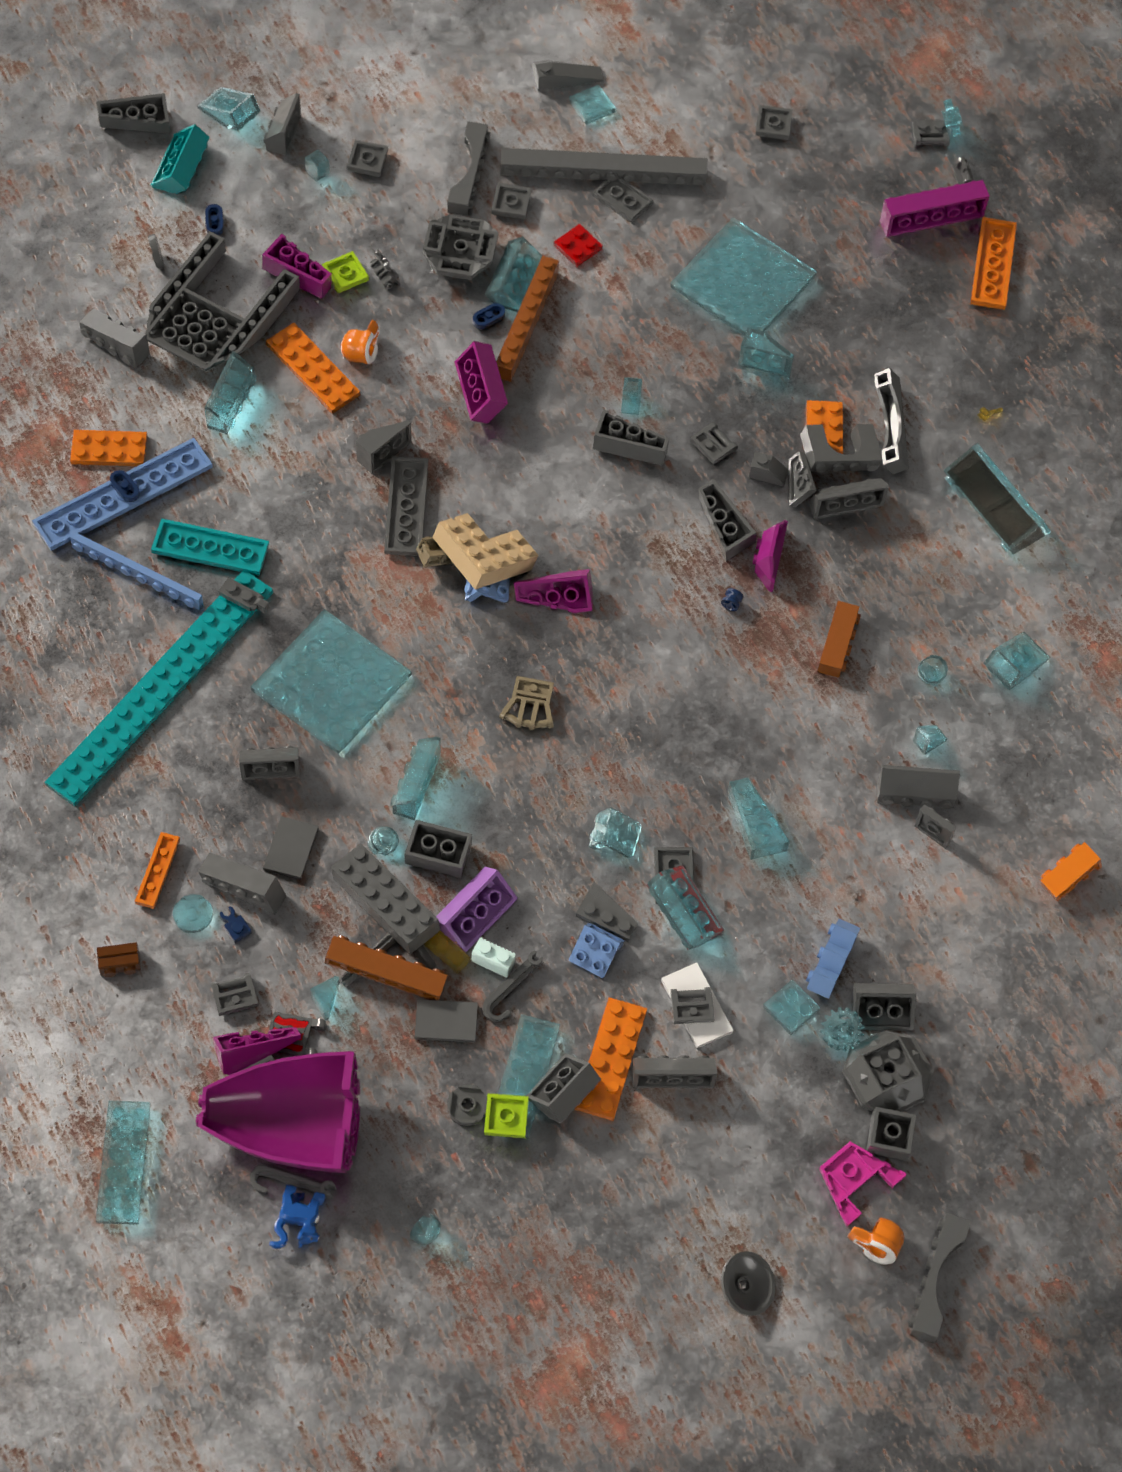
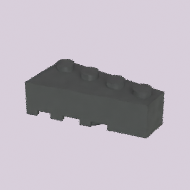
M165 93L96 101L99 123L102 128L171 134Z
M93 308L79 322L81 333L84 337L91 338L98 346L106 348L113 356H118L127 365L137 368L150 355L146 333L142 331L137 333L135 332L136 329L132 326L126 328L121 321L116 320L114 322L109 315Z
M603 409L594 434L593 449L663 466L668 451L669 438L649 429L644 430L634 422L632 424L623 420V417L618 415L615 417L609 414V411Z
M714 479L699 488L700 502L725 561H728L756 543L755 530Z

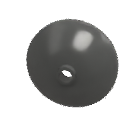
M739 1252L731 1256L723 1267L721 1274L723 1295L736 1312L745 1316H754L763 1313L770 1307L775 1296L776 1284L773 1271L764 1258L754 1252Z

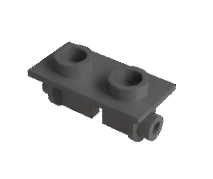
M960 157L957 164H952L957 184L974 181L967 159Z

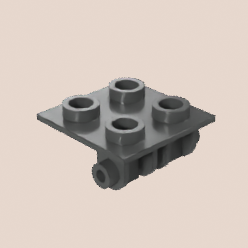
M369 246L377 258L370 262L371 268L383 286L391 289L395 282L400 285L397 280L399 276L390 267L391 264L378 249L375 251Z

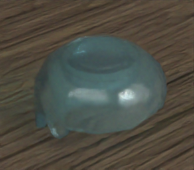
M937 655L928 656L917 667L918 677L925 684L930 685L941 682L948 672L947 662Z
M377 827L371 832L367 840L368 848L373 854L386 856L397 848L399 836L390 827Z
M432 1214L429 1215L431 1218L422 1216L410 1232V1238L420 1245L431 1244L440 1234L441 1223Z

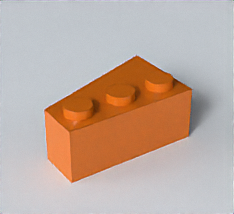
M1085 842L1082 845L1077 844L1071 850L1072 853L1067 858L1064 856L1056 863L1057 866L1052 871L1048 869L1041 876V885L1056 901L1076 887L1075 885L1082 879L1085 881L1089 878L1088 874L1095 868L1097 871L1102 868L1101 859Z

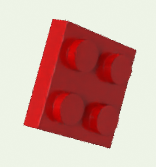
M578 224L556 239L553 244L575 267L584 263L603 248V245L581 224Z

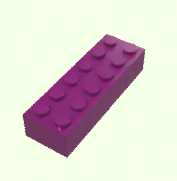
M979 180L899 197H890L884 199L880 223L885 236L889 237L979 219L985 215L989 193L984 181Z

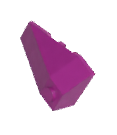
M590 569L514 582L516 601L534 605L540 604L553 609L568 610V612L572 613L593 611V588Z
M296 1027L271 1029L267 1034L251 1031L250 1035L240 1036L239 1032L215 1036L213 1037V1043L223 1074L231 1075L301 1039V1035Z

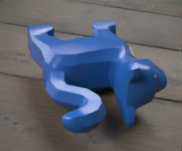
M286 1185L282 1207L274 1228L280 1240L270 1241V1246L274 1249H281L287 1244L288 1234L283 1229L284 1224L302 1227L297 1237L299 1248L303 1244L318 1242L320 1235L316 1231V1226L319 1221V1206L324 1204L325 1194L315 1192L310 1203L305 1205L300 1203V1201L304 1200L305 1193H296L295 1186Z

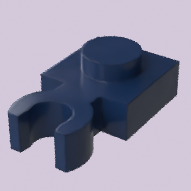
M230 906L228 908L231 914L225 916L221 911L220 918L223 922H226L224 925L225 930L234 943H237L250 935L252 931L241 915L235 917V910Z

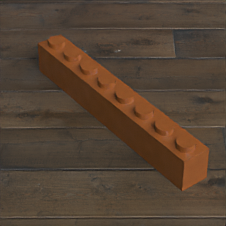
M542 256L496 361L502 380L511 382L557 278L559 260Z

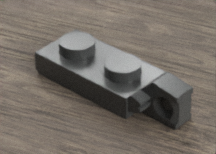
M229 577L218 591L220 596L250 612L251 610L255 611L258 609L266 614L270 608L269 602L264 600L260 593Z

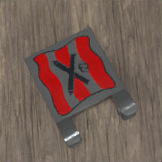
M274 1011L269 1031L271 1029L296 1027L301 1035V1039L279 1050L277 1053L292 1056L316 1054V1049H306L310 1031L313 1028L324 1032L327 1028L326 1021L324 1019H311Z

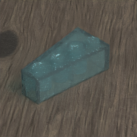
M749 778L730 781L728 795L749 859L752 860L786 852L790 841Z

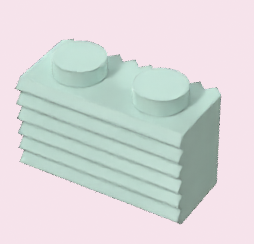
M479 938L472 951V962L508 978L515 965V952L512 953L508 949L505 950L504 947L501 948L497 944L494 945L493 942L490 943L486 939Z

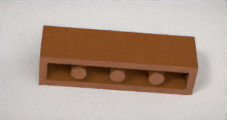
M842 601L837 602L817 672L839 678L841 671L845 672L848 661L844 659L845 656L850 655L852 645H849L850 640L854 641L857 630L854 629V625H859L861 614H858L860 606Z

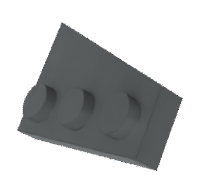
M798 451L789 459V506L795 508L816 492L806 455L801 451Z
M593 882L576 912V917L592 923L629 942L638 925L595 882Z

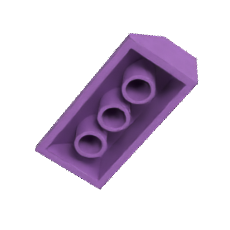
M484 867L436 916L439 920L440 932L462 952L466 953L518 897L498 870Z

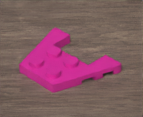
M851 1141L819 1168L846 1227L850 1226L862 1214L848 1197L876 1173L891 1188H894L907 1175L905 1172L893 1168L886 1161L883 1162L874 1157L872 1153Z

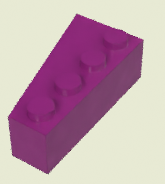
M282 233L262 254L263 270L278 277L283 269L299 276L301 289L321 299L331 289L332 273L317 261H312L306 252L302 253L297 248V245L286 240V236Z

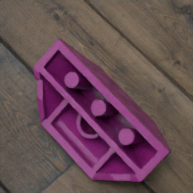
M786 520L763 531L762 539L758 538L756 549H759V552L754 554L752 564L756 565L755 573L769 592H773L788 525Z

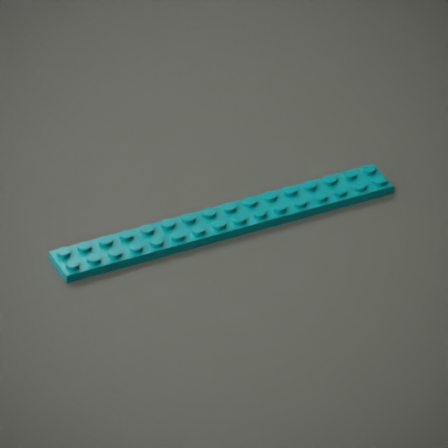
M242 571L234 579L240 584L260 593L264 600H267L273 594L271 587L248 571ZM219 595L45 781V785L70 804L76 806L258 609L255 611L251 610L250 612Z

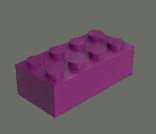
M473 341L454 362L470 420L488 424L508 404L492 345Z

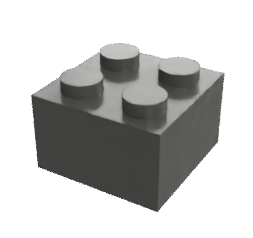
M875 1107L871 1116L866 1151L875 1155L907 1161L912 1149L916 1115Z

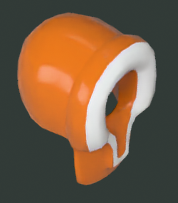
M371 320L366 331L352 329L344 335L340 347L341 353L346 360L370 365L375 360L378 353L377 339L380 333L377 322Z
M881 1217L876 1222L871 1233L859 1227H853L848 1234V1239L862 1247L863 1254L868 1259L883 1265L892 1264L897 1259L905 1237L898 1224Z

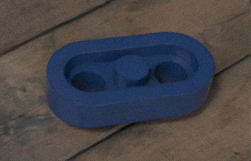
M211 204L205 209L207 233L211 231L221 235L224 231L223 210L217 204Z
M493 303L477 311L473 315L474 327L486 329L503 320L505 317V307L500 303Z
M117 470L110 475L111 486L124 501L134 502L139 498V487L125 471Z

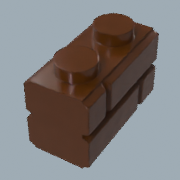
M137 942L97 947L98 968L101 976L114 977L117 973L132 975L136 971L141 970Z

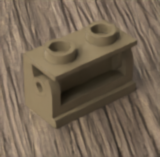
M427 536L421 539L416 550L424 567L454 564L433 537Z

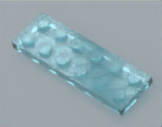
M521 1014L498 1094L526 1096L547 1074L560 1024ZM529 1100L525 1135L527 1139H529L537 1107Z
M108 1101L96 1223L139 1225L150 1102Z

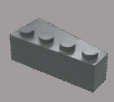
M210 852L198 871L202 882L206 885L219 888L276 915L287 896L276 876Z

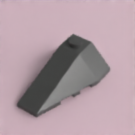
M549 60L532 62L531 64L538 91L604 82L601 67Z

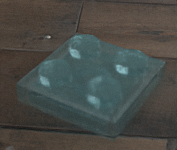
M599 84L569 97V102L585 125L615 113L614 105Z
M793 979L763 1004V1008L790 1035L820 1010V1007Z

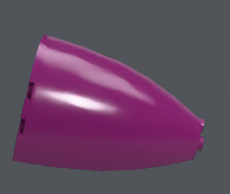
M325 1052L286 1057L258 1064L224 1077L203 1087L202 1095L199 1096L198 1100L202 1111L196 1116V1126L244 1153L272 1163L314 1171L346 1173V1170L351 1169L352 1156L356 1154L360 1126L359 1100L356 1098V1095H360V1079H357L356 1070H358V1063L355 1052Z

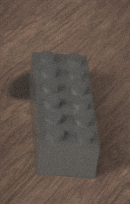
M361 843L331 866L333 879L410 955L440 931L438 918Z

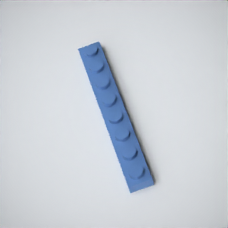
M73 532L70 536L72 547L76 551L84 552L92 559L100 560L108 567H114L124 575H130L140 583L152 586L156 591H163L172 599H179L191 608L195 607L200 610L202 607L203 599L201 594L76 532Z

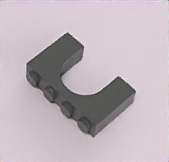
M856 424L850 434L855 453L850 455L838 453L830 447L823 425H806L800 436L810 471L856 472L877 470L883 460L873 424Z

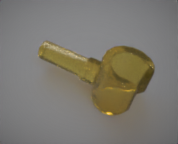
M982 407L977 415L986 421L991 415L1002 412L1003 409L1001 407L988 411L985 407Z

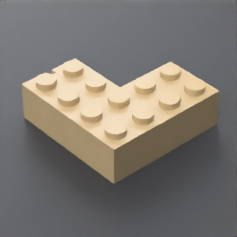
M468 513L457 516L454 520L450 518L439 522L433 535V539L475 590L531 571L539 556L518 530L489 539Z

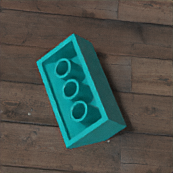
M196 124L174 133L150 186L174 194L186 191L190 186L191 178L196 173L197 165L202 160L203 151L208 147L207 143L210 136Z

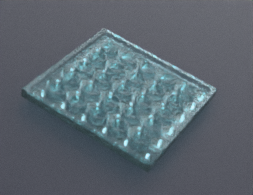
M732 218L672 280L670 287L755 342L812 281L817 271L737 219Z
M324 609L251 685V691L339 754L412 675V671Z

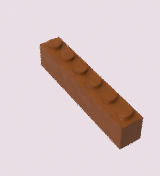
M333 936L324 962L336 968L429 1000L440 999L447 979V975L440 969L433 968L432 970L426 968L420 962L412 963L406 961V958L395 955L394 957L388 955L382 949L374 950L368 948V945L364 943H353L344 936Z

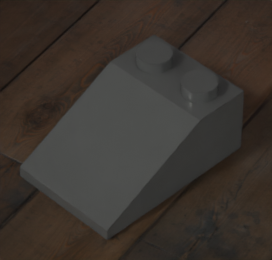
M407 420L372 429L365 434H361L356 440L357 461L373 474L392 459V456L397 455L412 443L411 422Z

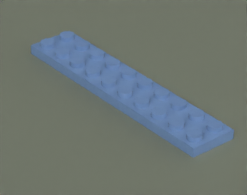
M192 438L126 472L139 487L140 496L136 501H124L111 486L110 481L39 516L32 520L50 551L70 542V536L73 532L83 535L213 468V465L195 438Z

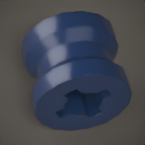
M728 588L725 592L726 596L721 600V605L727 610L737 611L739 602L743 600L744 596L740 591Z

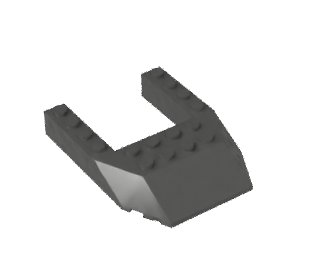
M209 231L150 304L147 330L145 332L148 342L204 371L239 355L259 341L300 290L299 276L283 269L246 318L194 293L226 252L225 239Z

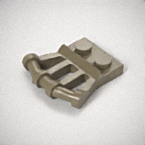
M516 676L512 698L500 713L499 718L502 720L506 719L516 725L517 728H521V726L528 727L529 730L533 731L537 728H553L550 701L554 682ZM516 702H521L517 718L509 712ZM526 703L534 705L531 720L523 719ZM539 706L544 707L546 720L536 721Z

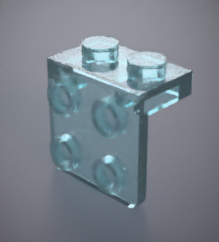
M612 807L599 812L595 817L596 823L594 830L590 834L591 840L588 847L596 850L607 846L627 858L633 857L641 824Z

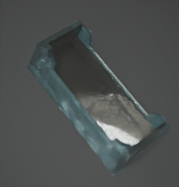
M978 442L943 470L947 475L945 477L946 481L951 486L954 484L1000 538L1002 541L1000 545L1006 552L1010 550L1014 555L1051 532L1044 520L1000 471Z

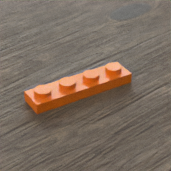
M164 832L160 833L137 893L136 905L155 909L180 842L179 836Z

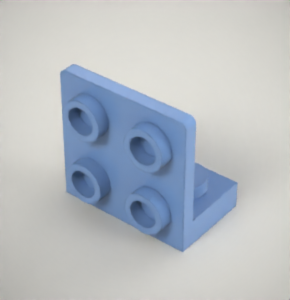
M588 923L584 926L569 957V961L603 978L617 950L622 948L625 940L592 923Z

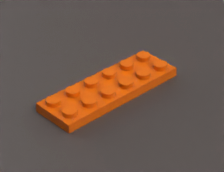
M982 217L970 304L1005 310L1017 222Z
M294 322L266 340V345L331 414L360 396L358 388Z
M608 998L589 1059V1063L601 1080L582 1102L576 1106L575 1110L614 1121L647 1008Z

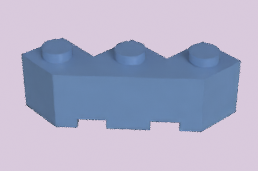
M838 919L836 924H831L828 934L831 935L825 948L821 946L817 958L820 959L814 971L810 970L806 981L809 982L808 990L829 999L848 955L853 948L861 929L860 927Z

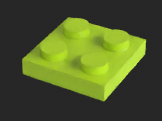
M353 251L322 264L325 269L332 273L331 284L337 294L369 281L367 272Z
M488 1093L484 1135L525 1138L529 1097Z

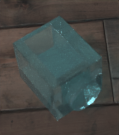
M319 149L305 157L306 172L315 181L320 180L330 173L329 159Z

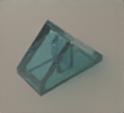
M624 377L621 413L639 415L642 389L641 378Z
M937 725L919 726L913 738V742L924 755L948 740Z
M334 976L310 989L311 997L324 1020H329L340 986L338 976Z

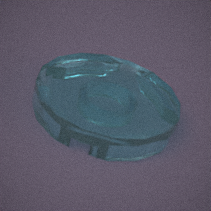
M186 895L174 905V922L184 932H201L212 921L213 912L211 904L201 895Z

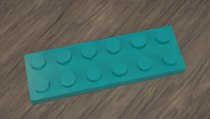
M161 518L151 547V553L239 572L248 571L250 574L260 576L269 548V541Z

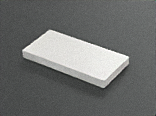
M694 963L661 978V982L670 999L671 989L683 991L701 990L705 987H710L698 963ZM713 991L714 1022L684 1024L697 1049L733 1033V1029ZM705 997L678 999V1002L706 1000Z

